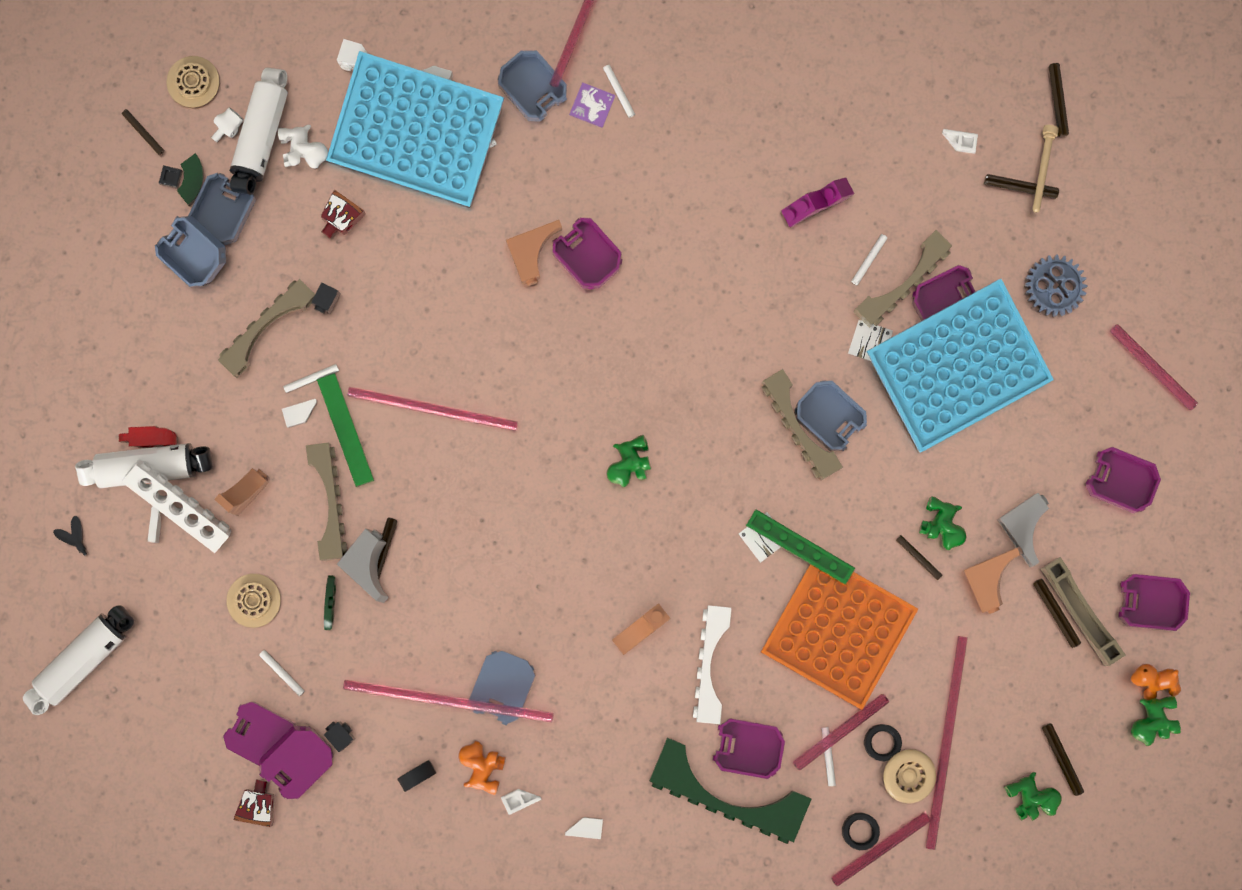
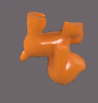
M1142 664L1131 676V681L1136 686H1148L1143 691V697L1147 700L1157 698V691L1168 689L1171 696L1179 695L1181 692L1178 670L1165 669L1157 671L1150 664Z
M478 741L463 746L459 751V761L462 765L474 770L470 780L464 783V787H473L478 790L483 789L490 794L496 795L500 782L487 780L493 770H503L506 757H498V752L491 751L485 758L483 756V746Z

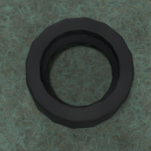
M880 724L868 730L865 735L864 746L869 756L884 762L889 761L895 754L901 751L902 739L895 728L890 725ZM878 732H888L894 738V747L887 754H879L872 747V738Z
M430 760L397 778L404 792L435 775L436 771Z
M854 813L844 821L842 836L851 848L859 851L868 850L878 842L880 827L872 816L865 813ZM857 820L867 821L872 827V836L865 843H857L850 836L849 829L853 822Z

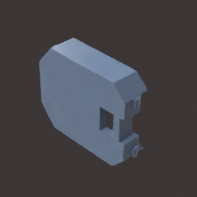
M537 50L520 51L500 69V74L498 75L499 88L528 121L541 122L547 116L546 111L555 104L559 106L567 100V84ZM550 97L553 99L544 107L541 106Z
M215 173L207 176L188 216H193L223 245H228L237 241L256 199L254 194L234 193L226 189V187L230 188V180L222 173ZM227 192L235 196L236 199H230L224 196L223 193Z
M177 216L171 225L173 227L171 233L160 238L155 245L156 256L189 287L204 286V284L212 282L225 265L226 248L193 216ZM182 234L186 235L182 243L178 245L177 241Z
M833 381L816 382L797 402L795 408L796 420L829 451H844L849 443L847 439L855 430L859 432L867 426L866 411ZM846 421L848 424L840 433H837L836 430ZM849 426L853 427L844 437L842 436Z
M504 651L491 652V655L486 656L469 701L474 713L484 714L488 712L498 716L497 720L507 726L508 723L519 719L536 675L533 671V666H530L527 660ZM489 699L504 703L503 707L489 702ZM487 705H491L493 707L501 709V712L499 713L494 710H491L487 708Z

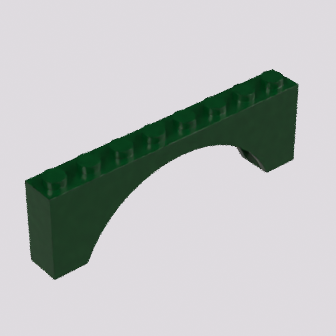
M668 737L649 779L652 782L651 786L659 790H662L663 787L669 789V794L680 798L683 795L688 798L687 802L697 806L699 803L706 805L705 809L713 813H716L717 810L723 812V817L732 821L737 818L742 821V825L751 829L753 826L760 828V833L770 836L771 833L777 835V840L786 844L789 841L794 843L812 800L807 796L791 791L776 802L758 807H741L723 802L706 791L693 775L687 760L686 746Z

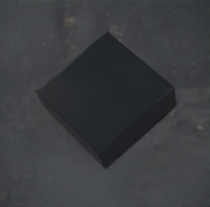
M163 165L159 184L178 189L183 171Z

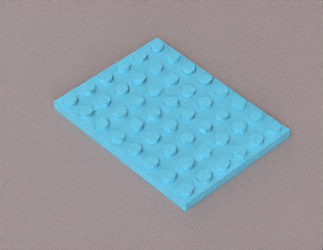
M359 51L326 161L471 207L504 97Z
M1002 279L994 281L866 351L920 453L1054 380Z

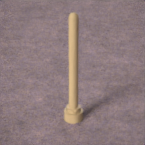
M1044 125L1042 134L1044 135L1045 143L1033 203V212L1038 213L1041 208L1052 142L1058 136L1059 128L1054 125Z

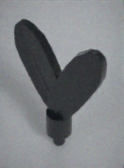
M73 516L71 520L72 534L62 529H55L53 531L56 538L76 547L79 553H82L84 556L87 555L86 548L82 543L81 521L77 516Z

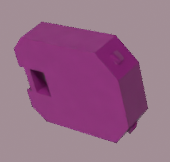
M578 218L572 225L573 230L565 237L561 235L552 241L553 256L583 289L600 288L619 271L623 260L621 259L622 252L591 218ZM576 233H578L571 241L567 242V241H568L569 239H571ZM581 237L583 240L572 249L570 245Z
M957 265L917 285L915 291H913L912 304L921 321L963 299L957 287H962L966 297L976 292L971 283L973 277L969 268Z
M1114 447L1101 452L1098 451L1095 461L1098 465L1095 473L1089 476V479L1086 481V487L1090 496L1131 513L1142 512L1146 507L1150 506L1161 481L1156 464ZM1102 466H1105L1102 477L1098 478ZM1109 468H1110L1111 470H1110L1109 475H1108V478H1107V480H1106V482H1105V481H1104V480H1105V477H1106L1107 472H1108V470H1109Z
M1131 574L1121 581V592L1124 593L1123 607H1120L1118 617L1125 626L1177 631L1188 620L1190 592L1181 579ZM1130 593H1133L1132 608L1129 607ZM1137 594H1138V602H1137V608H1136V599H1137Z
M249 702L243 705L240 704L236 713L239 716L233 728H228L223 737L228 750L259 766V759L292 726H296V723L256 702ZM245 719L246 721L240 732H237L240 723ZM250 722L251 724H250V726H249V728H248L246 734L243 736L242 734H243L244 730L246 729L248 723Z
M731 718L718 726L719 736H722L719 751L716 750L715 755H713V761H715L721 771L769 779L781 768L785 740L782 737V732L777 727ZM729 737L727 752H724L725 739ZM732 738H736L734 751L730 753Z
M292 726L259 759V775L268 782L272 780L279 787L278 790L284 798L299 799L332 766L333 752H331L329 744L310 726ZM282 770V771H283L284 773H286L291 779H290V780L287 779L280 771ZM278 774L285 782L281 783L275 776Z

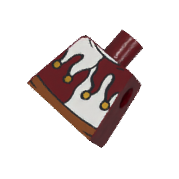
M334 190L321 214L322 220L327 223L321 233L328 238H331L336 230L345 235L366 213L362 208Z
M256 779L254 790H244L234 816L235 821L266 827L273 826L274 794L266 793L268 781Z

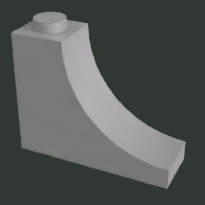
M1039 493L1034 494L997 519L1016 548L1020 546L1023 552L1021 555L1029 567L1039 563L1033 547V533L1039 518L1049 509L1047 499Z
M365 528L337 565L376 601L384 603L388 596L379 583L377 565L380 553L386 542L382 539L383 535L375 529L372 531Z

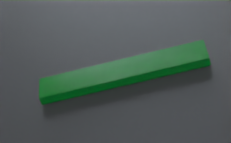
M333 373L317 379L355 486L359 487L374 481L336 374Z
M755 509L746 524L748 528L844 585L847 584L855 570V567Z

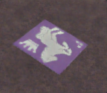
M582 82L569 115L603 128L616 95Z

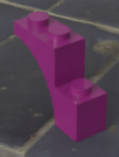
M841 178L832 181L820 190L805 194L781 210L789 227H792L828 207L842 203L855 193L847 178Z

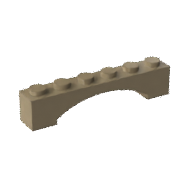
M937 230L920 246L923 249L920 261L912 275L902 285L879 297L871 298L868 296L854 310V313L869 328L873 324L877 326L884 319L882 315L886 311L888 313L892 312L897 307L895 302L900 298L904 300L911 293L909 289L913 285L917 287L924 280L922 276L926 272L930 274L937 267L935 263L940 258L944 260L950 255L949 249L952 245Z
M300 279L297 282L294 280L287 287L288 291L284 295H278L274 300V304L270 308L264 309L260 314L261 317L256 322H251L246 328L247 331L243 335H238L233 340L234 344L229 349L225 348L220 353L218 361L233 376L238 378L250 366L248 359L258 337L272 322L291 311L298 309L305 311L312 304L315 293Z
M782 369L763 380L762 384L764 386L761 387L767 397L770 395L773 402L771 404L777 413H781L783 425L786 429L790 428L793 435L791 437L796 445L800 444L803 449L801 454L806 462H811L813 466L811 470L815 477H820L823 480L842 469L843 466L834 451L828 452L816 445L800 427L793 413L790 401V388L793 384L785 371Z
M330 443L306 445L308 465L314 466L323 480L328 498L329 509L326 530L322 540L317 541L320 561L341 559L347 552V544L343 542L342 534H345L344 523L340 522V515H343L342 505L338 504L337 497L340 496V487L336 485L335 477H338L337 466L333 465V458H336L335 448L331 447Z
M1056 558L1040 568L1104 666H1110L1126 656L1117 641L1106 630L1085 600L1062 558Z

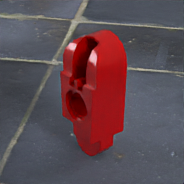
M157 426L128 427V433L119 434V442L129 443V447L153 448L177 445V436L172 430Z

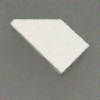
M943 129L942 134L956 151L975 154L978 134Z
M312 399L283 408L282 412L287 428L307 422L317 400Z
M152 506L148 541L159 543L161 516L160 511Z
M521 789L501 797L509 815L542 800L540 796Z
M583 817L565 832V836L601 839L603 819Z

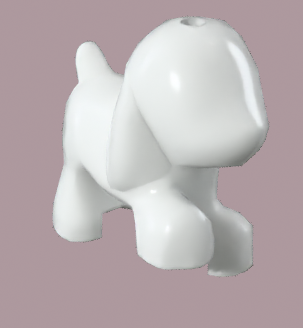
M311 125L295 127L293 129H277L281 144L291 140L290 152L283 154L285 167L298 165L300 158H305L307 164L316 169L326 160L328 156L326 146L321 142H308V130L311 128Z

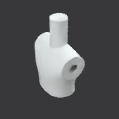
M228 107L224 113L215 117L214 123L219 129L211 138L218 142L224 134L230 138L234 137L244 119Z

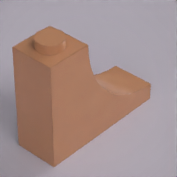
M560 220L506 239L523 285L527 284V286L536 284L538 279H540L538 259L541 249L550 237L562 231Z
M252 468L238 483L226 492L219 493L214 500L229 513L239 516L267 486L269 482L266 478L268 476L261 469L256 471Z
M1020 546L964 570L982 613L988 611L991 614L1000 610L999 606L1003 604L1000 595L1001 577L1007 565L1014 558L1023 554Z
M658 603L612 639V641L621 653L625 655L669 621L670 617Z

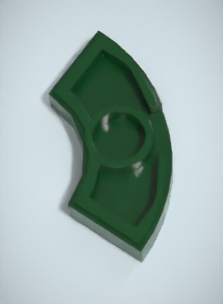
M196 153L180 164L184 172V179L177 192L188 206L192 205L196 200L204 179L203 166Z
M328 575L326 584L324 630H331L334 621L336 577L333 575Z

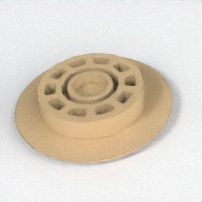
M188 56L178 60L170 68L167 75V89L170 96L177 103L185 107L205 105L216 95L219 87V75L215 66L207 59L199 56Z
M247 574L238 578L231 585L227 594V608L231 617L245 627L256 628L266 625L276 616L280 607V593L277 586L271 579L261 574ZM266 592L267 598H264L263 593Z
M909 749L898 752L888 761L883 775L885 788L891 797L902 803H916L923 800L931 793L936 782V769L932 760L925 753L918 750Z

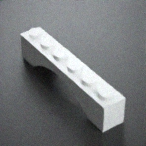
M343 39L337 62L342 69L351 71V69H354L359 51L369 53L362 44ZM437 66L420 70L451 81L453 79L452 71Z
M708 605L707 609L703 610L702 621H706L705 629L701 630V640H704V647L699 650V659L702 660V667H698L697 679H700V687H696L695 690L698 706H694L693 718H696V722L720 724L722 704L712 686L710 664L717 642L730 627L731 608Z

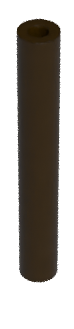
M125 109L122 112L125 119L158 155L163 154L165 150L137 119Z
M902 535L896 539L936 580L943 576Z

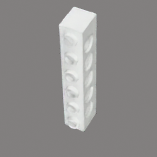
M138 460L124 476L122 483L215 553L230 536L231 530L227 523L217 520L210 510H204L199 506L197 500L186 496L179 486H173L169 483L163 474L152 470V466L146 461ZM149 478L152 484H145L142 479ZM158 490L166 491L167 496H161ZM180 502L183 507L177 508L173 503ZM189 514H196L198 519H191ZM209 525L214 531L209 532L205 530L204 526Z

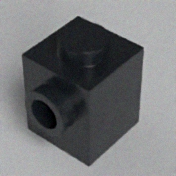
M321 282L311 302L315 306L314 310L325 314V312L331 314L341 293Z
M341 721L337 723L332 722L325 728L327 732L324 736L338 752H342L355 740L351 734L353 730L346 722L343 724Z

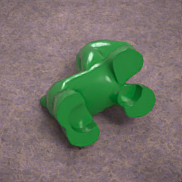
M640 435L631 441L614 444L613 447L618 449L622 460L612 463L608 467V480L614 484L626 487L630 482L632 472H635L640 480L647 479L646 470H651L649 457L640 458L636 452L649 450L645 436Z
M931 496L927 502L926 509L929 511L935 510L938 513L933 521H922L919 533H928V538L930 539L938 538L940 533L942 535V544L947 550L963 545L967 538L966 531L961 526L952 522L956 512L961 510L962 506H954L948 502L944 503L938 498Z
M1175 696L1162 699L1140 700L1145 706L1148 717L1133 723L1131 733L1136 740L1143 742L1146 746H1150L1155 741L1157 731L1162 739H1169L1170 732L1172 734L1181 733L1179 721L1168 720L1163 709L1177 708Z
M1032 772L1028 777L1021 778L1019 782L1004 786L1009 797L1017 796L1021 791L1023 803L1015 808L1021 821L1026 819L1028 815L1032 821L1039 817L1038 808H1041L1047 815L1054 816L1062 801L1060 792L1053 787L1038 791L1035 783L1036 772Z

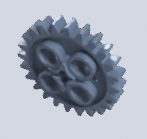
M1057 254L1053 260L1050 255L1047 256L1046 261L1041 258L1039 260L1040 264L1036 262L1033 264L1035 269L1030 268L1028 270L1031 275L1025 277V279L1030 281L1024 284L1025 287L1029 288L1025 294H1031L1028 301L1034 300L1035 303L1032 307L1040 306L1039 312L1045 309L1046 316L1050 312H1053L1054 317L1057 316L1058 312H1060L1061 316H1064L1065 310L1070 314L1072 312L1071 307L1074 309L1079 307L1076 302L1082 303L1084 301L1080 296L1086 295V292L1082 291V289L1087 288L1088 285L1082 284V282L1087 278L1080 276L1084 270L1078 271L1079 264L1073 266V259L1066 262V256H1063L1061 260H1059ZM1052 268L1060 271L1059 277L1052 274ZM1038 282H1045L1046 289L1039 288ZM1057 282L1059 286L1054 289L1053 285ZM1065 282L1072 283L1073 290L1066 289ZM1052 295H1057L1060 302L1054 303L1051 299Z

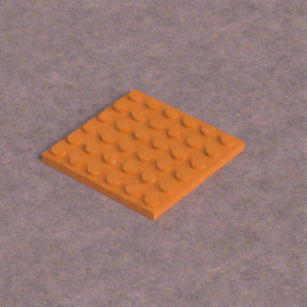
M810 564L763 646L761 653L863 710L916 615L918 608L853 572L847 584L844 585Z

